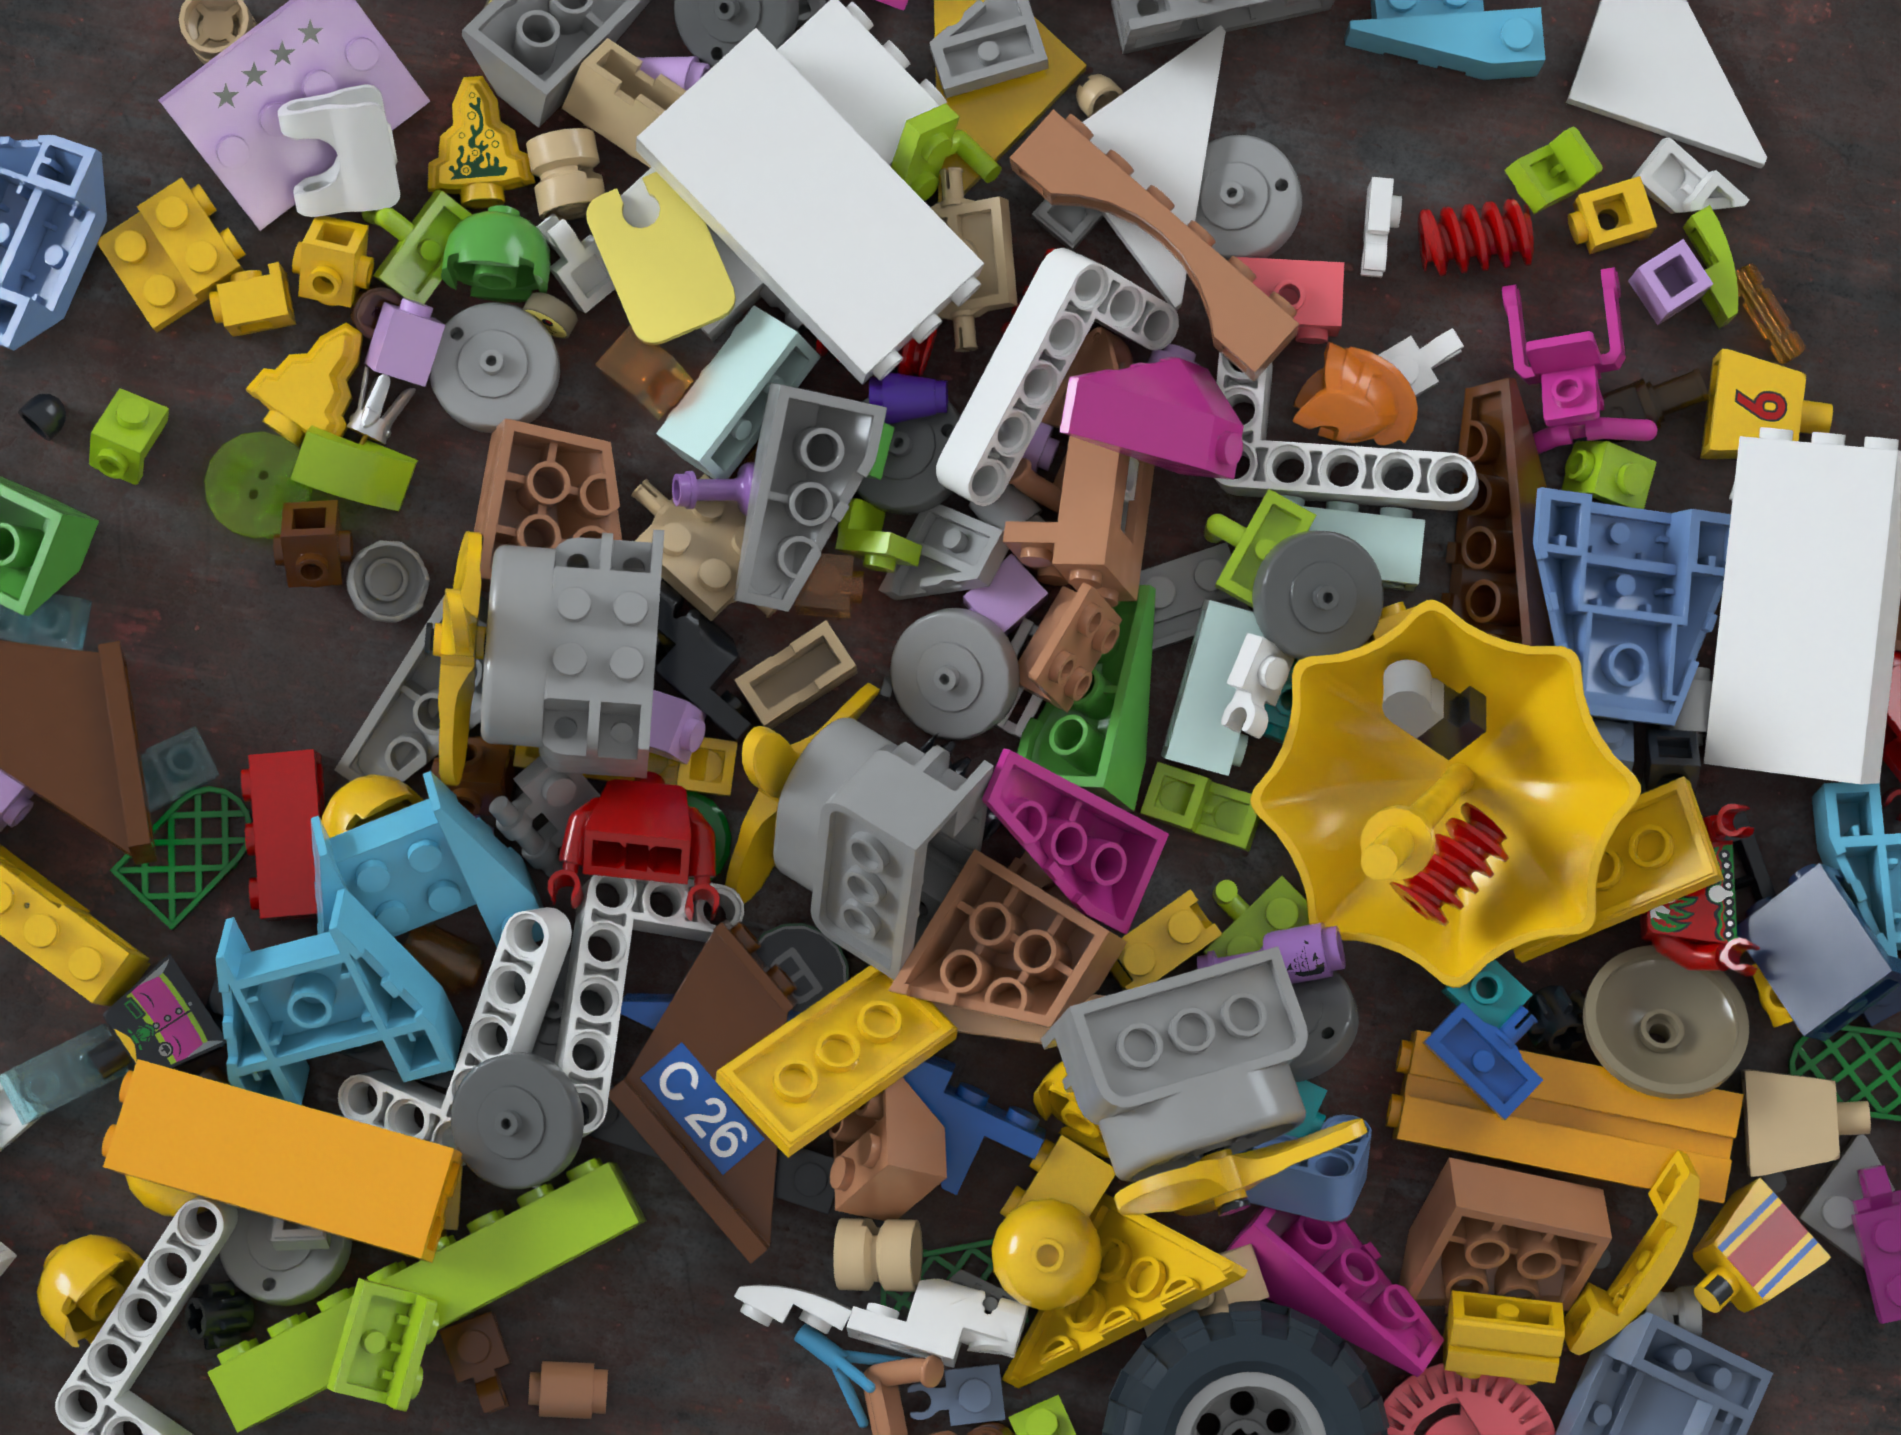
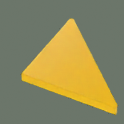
M934 0L935 37L946 27L957 24L962 19L964 12L977 0ZM1035 17L1034 19L1048 58V69L949 98H945L936 70V89L946 99V104L960 117L955 130L965 131L996 162L1064 94L1087 68V65ZM957 153L945 158L942 169L948 170L949 167L963 169L962 179L965 195L981 177ZM939 175L938 202H941L943 198L941 175Z
M1104 1193L1089 1216L1100 1237L1102 1263L1096 1282L1083 1298L1065 1308L1038 1311L1002 1380L1018 1389L1243 1279L1248 1270L1144 1214L1121 1215L1114 1198Z

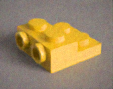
M182 177L136 206L140 211L139 213L101 236L97 243L156 333L210 299L209 292L217 291V284L230 282L232 274L244 271L238 260L245 256L246 253L229 228L219 233L209 218L217 209L200 184L190 189Z

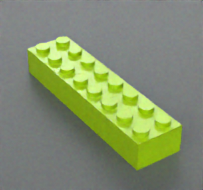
M593 1158L566 1172L570 1183L554 1190L552 1184H543L518 1197L516 1200L520 1209L505 1216L502 1209L494 1210L467 1224L470 1235L457 1242L453 1235L440 1238L432 1263L421 1260L407 1267L404 1261L394 1262L367 1276V1279L421 1293L436 1300V1311L439 1314L438 1331L647 1220L618 1164L608 1162L603 1165L600 1158ZM355 1286L349 1289H342L319 1301L317 1305L321 1313L310 1319L306 1312L299 1315L295 1314L267 1329L271 1337L268 1341L259 1344L257 1338L250 1341L245 1340L217 1355L221 1365L207 1373L237 1433L257 1426L327 1389Z

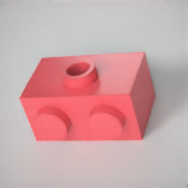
M1236 257L1256 275L1257 278L1252 283L1268 297L1272 292H1276L1295 308L1297 315L1293 319L1299 323L1298 334L1296 335L1297 342L1323 344L1328 342V336L1337 337L1342 327L1344 262Z

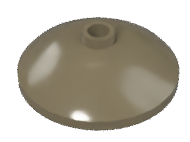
M1653 945L1627 950L1608 961L1594 977L1584 1001V1030L1596 1058L1620 1082L1650 1096L1683 1099L1699 1096L1715 1089L1733 1074L1748 1044L1749 1019L1747 1009L1741 994L1731 979L1723 971L1686 970L1657 953ZM1657 1033L1661 1035L1666 1043L1654 1041L1649 1034Z

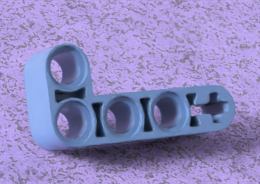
M1346 1114L1335 1115L1328 1118L1320 1130L1360 1118ZM1364 1120L1368 1132L1363 1136L1323 1154L1296 1163L1278 1174L1263 1180L1252 1189L1246 1191L1248 1198L1245 1200H1249L1252 1204L1321 1221H1340L1348 1217L1353 1211L1367 1178L1372 1131L1370 1125ZM1284 1134L1273 1140H1270L1258 1146L1234 1154L1252 1151L1273 1144L1295 1140L1298 1138Z

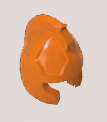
M1328 342L1324 352V367L1317 370L1306 381L1294 401L1293 406L1300 410L1295 414L1293 422L1307 429L1319 427L1317 433L1319 436L1342 443H1358L1374 439L1378 445H1388L1398 440L1406 443L1413 432L1418 412L1415 393L1406 377L1392 363L1375 353L1355 347L1343 348Z

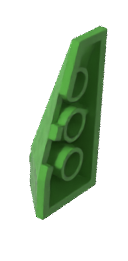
M0 476V604L21 615L30 616L80 571L99 520L58 500Z
M1139 585L1137 601H1118V605L1112 607L1123 619L1119 625V636L1113 648L1108 653L1101 655L1091 672L1092 681L1086 694L1079 701H1074L1068 713L1046 702L1038 719L1032 717L1029 719L1022 732L1017 754L1129 812H1134L1146 762L1156 589L1151 585Z

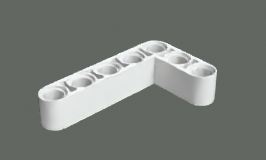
M1058 248L1047 254L938 459L936 476L939 483L976 505L986 506L994 503L1005 491L1093 322L1095 321L1114 333L1145 348L1157 351L1168 346L1176 336L1179 328L1177 311L1170 304L1111 269L1074 251Z
M1219 352L1216 383L1231 407L1242 402L1250 403L1255 407L1254 416L1250 422L1243 425L1242 456L1250 459L1248 472L1243 477L1234 480L1215 478L1220 488L1227 493L1236 496L1264 498L1268 489L1279 495L1301 497L1305 501H1342L1363 505L1449 511L1462 510L1471 505L1476 499L1479 490L1476 470L1470 460L1456 453L1266 440L1273 371L1272 363L1254 382L1245 373L1234 370L1232 362ZM1287 459H1297L1304 463L1303 474L1292 483H1284L1276 478L1277 468ZM1348 462L1358 467V476L1352 484L1340 487L1330 482L1331 471L1340 463ZM1398 466L1409 468L1413 472V479L1408 487L1395 491L1384 485L1385 475L1390 469ZM1449 470H1459L1468 476L1467 486L1457 494H1447L1438 488L1439 479Z
M593 875L582 886L584 896L581 905L577 907L554 1063L572 1081L580 1100L589 1110V1119L587 1124L584 1125L582 1138L601 1125L607 1112L632 930L707 942L714 931L713 929L716 927V925L706 920L704 916L703 906L707 902L700 899L693 902L694 914L692 921L686 917L684 909L688 892L694 887V880L689 879L688 885ZM607 883L617 890L620 897L618 907L609 908L599 902L596 896L597 884ZM710 883L719 893V905L724 909L726 919L733 926L738 922H742L744 903L740 895L733 888ZM659 892L665 894L671 900L673 913L670 917H662L652 910L650 906L651 893ZM590 937L604 938L612 948L610 961L601 962L590 954L588 950ZM592 990L602 997L605 1008L603 1015L593 1016L583 1010L580 1004L582 991ZM584 1044L595 1052L597 1064L594 1070L586 1071L575 1064L572 1057L574 1045Z
M546 907L517 912L509 918L503 929L446 1095L414 1080L403 1082L400 1074L391 1070L381 1069L350 1076L342 1083L338 1092V1104L343 1115L351 1120L457 1150L451 1129V1108L456 1091L465 1076L474 1067L487 1059L515 1052L532 1053L571 942L572 929L566 915L558 909ZM535 921L540 924L544 933L541 946H538L532 937V927ZM517 973L525 981L526 989L523 998L517 994L514 987V979ZM499 1025L507 1033L508 1040L505 1049L497 1042L496 1031ZM369 1085L374 1088L377 1094L376 1107H373L368 1100ZM416 1106L420 1108L424 1116V1126L422 1129L418 1127L414 1119Z
M198 1196L186 1202L178 1210L58 1394L55 1402L56 1414L59 1421L76 1435H124L123 1424L125 1421H130L141 1429L143 1435H193L130 1391V1388L234 1231L238 1222V1211L235 1206ZM199 1207H205L214 1213L217 1220V1227L214 1233L204 1231L197 1222ZM169 1253L178 1254L184 1259L187 1265L185 1278H178L169 1271L167 1266ZM139 1298H144L155 1306L157 1311L155 1323H148L139 1316L137 1311ZM109 1344H115L124 1350L127 1356L125 1369L118 1368L110 1362L108 1357ZM80 1390H86L95 1397L97 1402L95 1414L86 1412L80 1406L78 1401Z

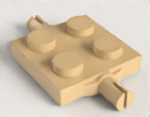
M949 167L948 170L944 168L939 171L943 201L930 208L978 256L984 265L980 275L976 278L982 284L979 289L959 307L951 301L937 316L940 319L953 321L954 350L956 352H969V350L975 351L978 349L974 318L980 317L991 310L1018 306L1009 200L1000 196L977 201L965 199L962 179L963 169Z
M704 474L700 479L710 478L706 474ZM645 479L631 496L639 501L655 517L652 524L635 541L652 543L653 529L664 530L661 577L705 617L712 621L729 604L736 602L734 594L747 516L740 512L736 501H697L694 509L676 507L673 498L671 500L666 498L648 479ZM755 605L767 618L777 611V609Z

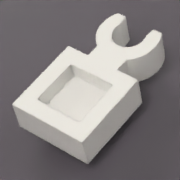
M1372 177L1367 188L1361 276L1382 278L1383 272L1386 269L1390 228L1399 227L1402 196L1393 195L1394 179Z

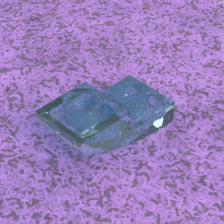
M53 594L30 616L21 615L0 604V640L83 650L92 601Z
M196 726L147 748L145 754L141 755L150 813L176 801L188 792L200 788L220 775Z
M105 1023L0 1075V1082L22 1125L29 1124L55 1109L97 1090L129 1071L126 1066L104 1080L86 1052L112 1036Z

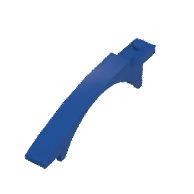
M627 993L622 999L620 1014L651 1029H655L675 994ZM790 1010L788 1012V1021L801 1012ZM933 1055L904 1075L903 1078L945 1127L947 1178L941 1182L942 1189L955 1195L958 1194L984 1136L1035 1159L1046 1134V1129L1037 1126L1040 1119L1034 1114L1016 1106H1010L1008 1111L988 1103L990 1096L986 1092L970 1084L960 1082L958 1088L948 1084L956 1063Z

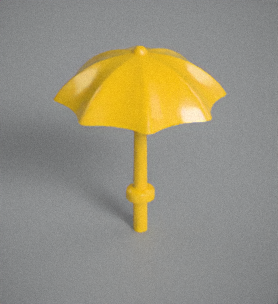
M1426 600L1418 604L1398 626L1364 646L1339 654L1309 656L1295 664L1292 673L1293 705L1289 727L1282 748L1272 767L1253 789L1250 803L1254 812L1277 834L1293 859L1306 893L1310 925L1316 923H1323L1325 927L1337 925L1342 940L1374 944L1400 953L1420 964L1442 984L1452 988H1459L1468 984L1488 963L1520 945L1550 936L1579 935L1593 927L1596 918V882L1603 854L1617 825L1638 801L1641 785L1636 776L1614 756L1601 737L1591 717L1584 695L1581 663L1577 654L1572 649L1563 646H1529L1497 638L1466 623L1443 603L1436 600ZM1416 660L1423 663L1430 670L1432 678L1438 679L1459 694L1469 686L1473 687L1486 696V732L1453 758L1447 760L1385 717L1382 709L1384 671L1390 664L1396 661ZM1467 802L1491 818L1506 835L1507 839L1501 844L1509 859L1506 862L1492 856L1486 859L1494 875L1491 878L1477 872L1471 875L1479 891L1473 894L1462 888L1457 890V894L1464 907L1458 910L1447 904L1443 905L1442 910L1449 921L1445 927L1421 916L1394 891L1389 883L1396 882L1406 886L1403 879L1414 877L1428 865L1433 854H1436L1434 851L1435 834L1438 833L1450 837L1445 823L1452 817L1465 821L1460 807Z

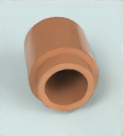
M542 1361L541 1372H530L528 1405L539 1406V1417L591 1419L592 1414H606L608 1369H594L595 1363Z

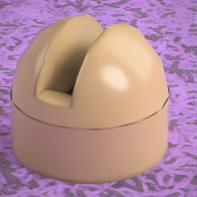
M1094 74L1088 76L1089 80L1083 87L1079 84L1076 99L1080 109L1090 117L1122 95L1123 91L1112 79L1102 74Z

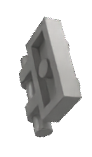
M539 756L513 778L524 793L512 803L505 796L497 797L491 802L489 811L497 819L496 827L504 837L511 841L516 840L522 847L523 858L534 869H542L550 877L556 871L562 870L563 862L558 861V848L562 846L569 816L590 799L600 797L601 795L582 774L553 770ZM542 812L549 822L536 831L532 826V822Z

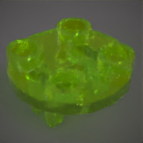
M264 431L244 433L224 443L210 460L204 479L206 501L215 518L234 534L252 539H273L274 534L281 532L283 503L307 502L311 500L313 488L291 480L300 450L284 437ZM261 472H268V478L260 480ZM258 491V497L250 499V492Z

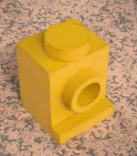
M1641 176L1578 195L1573 203L1575 212L1568 214L1569 229L1574 242L1577 245L1586 243L1589 255L1635 240L1647 239L1657 228ZM1598 215H1611L1615 220V228L1611 230L1601 228Z
M279 262L268 264L269 275L262 276V271L259 270L242 271L232 274L230 282L217 284V291L209 292L211 309L216 324L224 323V327L233 337L296 325L287 272Z

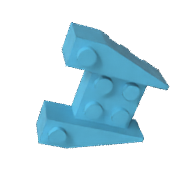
M1370 0L1372 19L1350 21L1344 37L1346 46L1382 55L1386 52L1418 60V64L1434 68L1442 66L1466 72V76L1482 80L1534 77L1538 75L1545 62L1541 7L1484 11L1483 0Z
M431 771L423 774L429 799L329 838L319 815L311 818L318 934L329 932L328 929L337 890L346 888L393 937L477 904L496 947H498L503 929L510 917L517 912L543 908V904L523 858L512 847L507 848L493 835L492 829L480 817L476 819L458 802L456 794ZM536 921L532 927V937L535 942L544 938L543 929Z
M1824 783L1812 796L1817 851L1824 865L1839 869L1844 877V880L1840 883L1886 953L1898 958L1897 950H1901V833H1884L1879 783Z
M346 888L337 890L328 929L329 932L251 952L235 918L226 919L216 955L219 992L222 993L224 1012L222 1026L223 1036L227 1041L228 1059L226 1065L228 1080L231 1086L302 1105L310 1070L307 1059L383 1040L403 1082L455 1070L463 1028L443 987Z

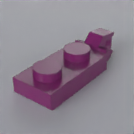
M1876 1165L1857 1170L1863 1199L1853 1201L1855 1214H1852L1851 1217L1876 1316L1880 1324L1901 1320V1190L1892 1191L1885 1165Z

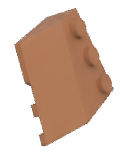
M507 418L497 426L491 434L474 532H481L482 534L481 591L490 592L493 557L496 549L501 545L556 548L560 543L570 538L602 539V532L613 533V540H622L618 514L620 502L611 442Z
M974 849L888 991L1051 1028L1070 1006L1084 1003L1099 990L1127 941Z
M1449 1157L1409 1229L1399 1285L1407 1289L1419 1306H1444L1445 1314H1448L1451 1290L1563 1303V1311H1569L1612 1240L1604 1191L1599 1188Z

